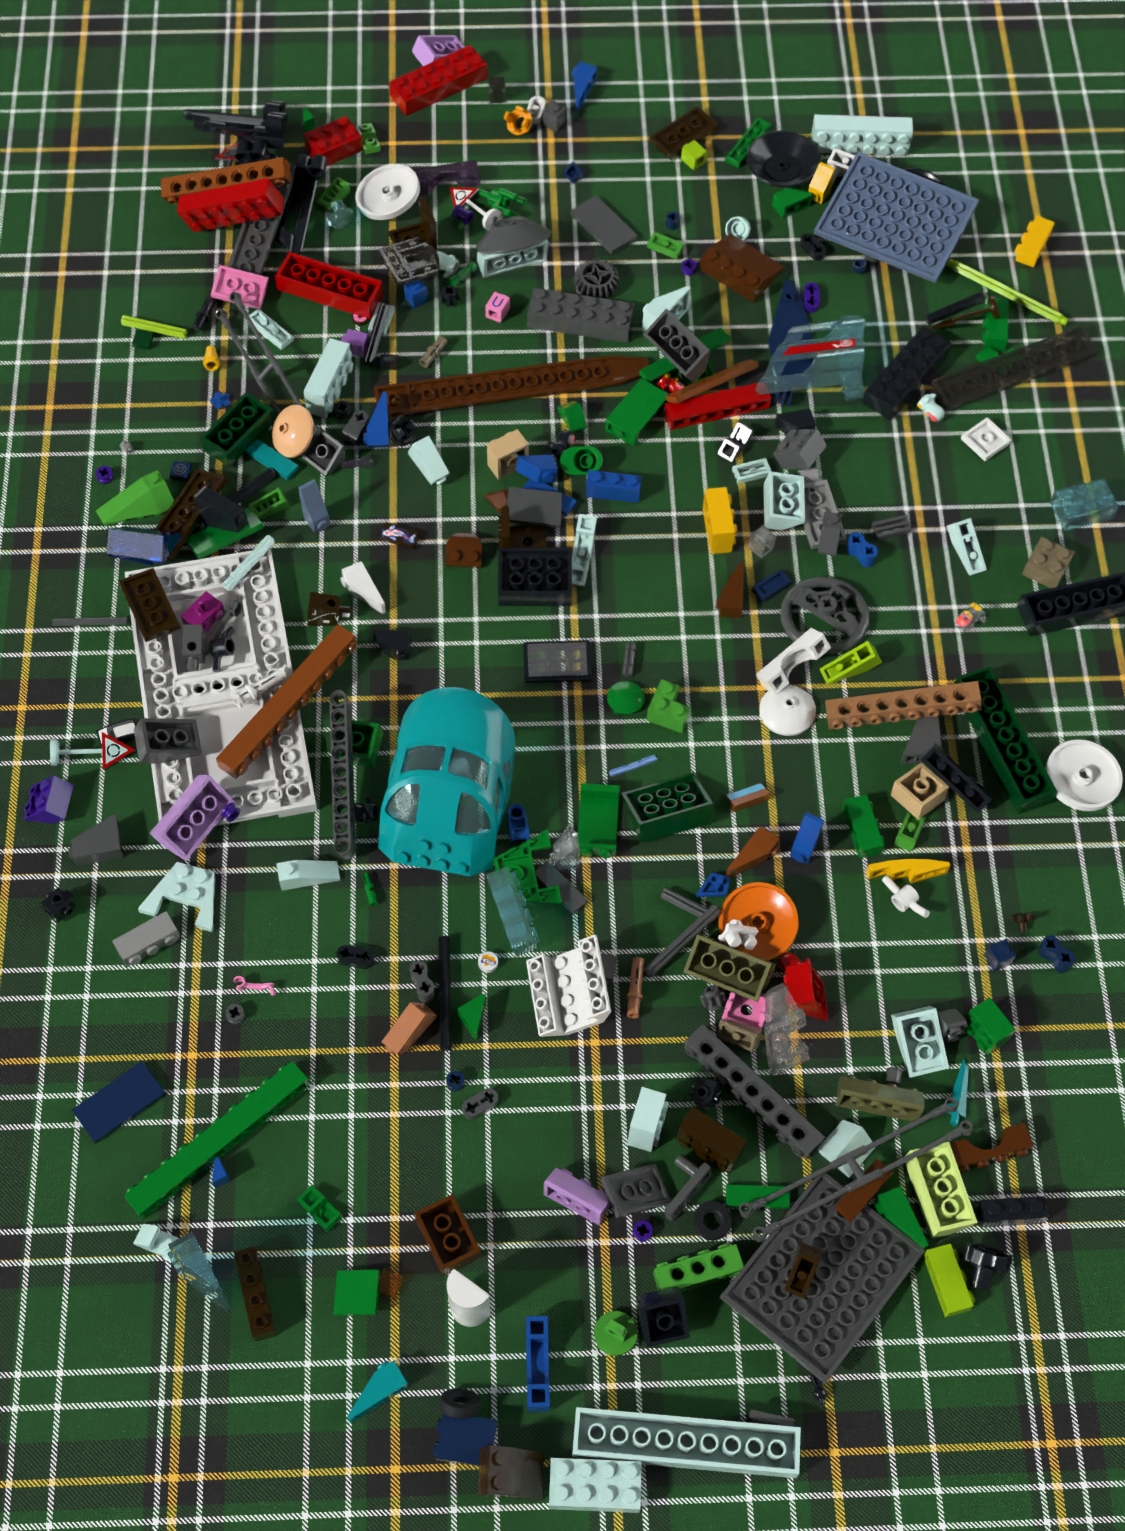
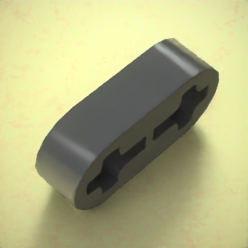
M487 1088L467 1099L462 1105L463 1116L468 1120H474L495 1108L498 1104L497 1092L494 1089ZM486 1095H488L489 1097L494 1096L492 1103H490L489 1101H486L484 1103L482 1102L486 1100ZM467 1106H477L475 1108V1113L472 1114V1112L470 1111L466 1112L468 1110Z

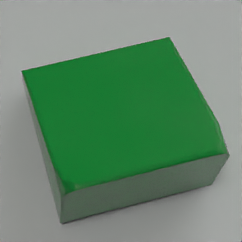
M304 107L303 123L305 133L315 129L314 116Z

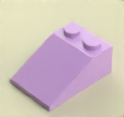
M419 35L412 52L417 60L425 66L464 48V46L455 35Z

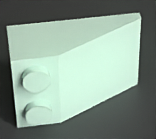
M683 287L654 298L649 304L647 303L643 308L642 332H645L666 308L679 320L689 309L691 287Z
M926 1006L891 1015L895 1035L909 1077L949 1069L936 1008Z

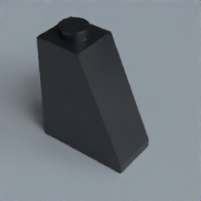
M204 486L194 496L205 526L238 533L249 522L242 506L207 486Z

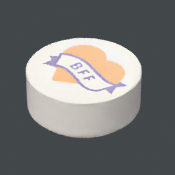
M484 952L479 956L478 966L480 970L485 973H491L497 969L498 958L493 952Z

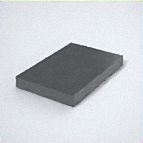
M515 487L508 488L507 506H509V522L560 528L562 493Z
M655 1163L603 1176L600 1179L616 1218L666 1206L671 1202Z

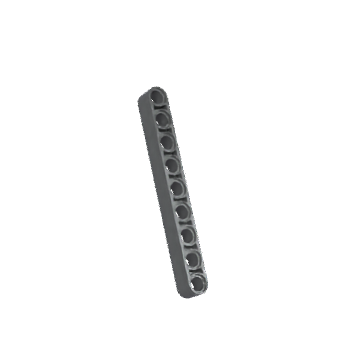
M336 690L331 693L329 699L333 844L336 853L341 858L348 860L354 857L356 853L351 701L347 695L341 690ZM340 699H344L341 704H337ZM340 717H344L343 721L338 722ZM341 735H345L342 740H338ZM345 753V756L339 759L340 754ZM346 771L343 777H339L341 772ZM347 789L346 793L340 796V792ZM343 808H347L344 814H340ZM348 826L347 831L341 833L342 828ZM345 845H348V849L344 852H341V849Z

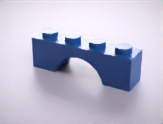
M526 1316L527 1412H550L548 1316Z

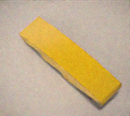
M930 859L890 860L869 864L866 875L868 880L888 875L892 881L908 877L910 883L947 874L950 863Z

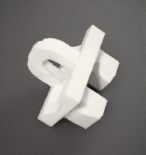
M732 919L730 923H727L725 931L718 936L720 942L728 943L729 947L736 948L739 945H744L746 950H753L757 944L755 936L758 930L756 927L743 926L740 920Z

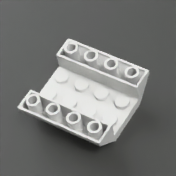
M597 935L579 940V948L550 958L542 954L526 960L540 1037L573 1034L603 1023L611 1013Z

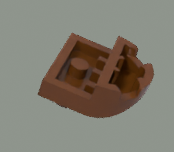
M468 532L452 535L446 543L445 567L482 568L483 549L480 539Z

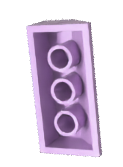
M198 775L150 834L163 847L182 859L187 860L222 818L221 812L224 807L235 801L210 775Z

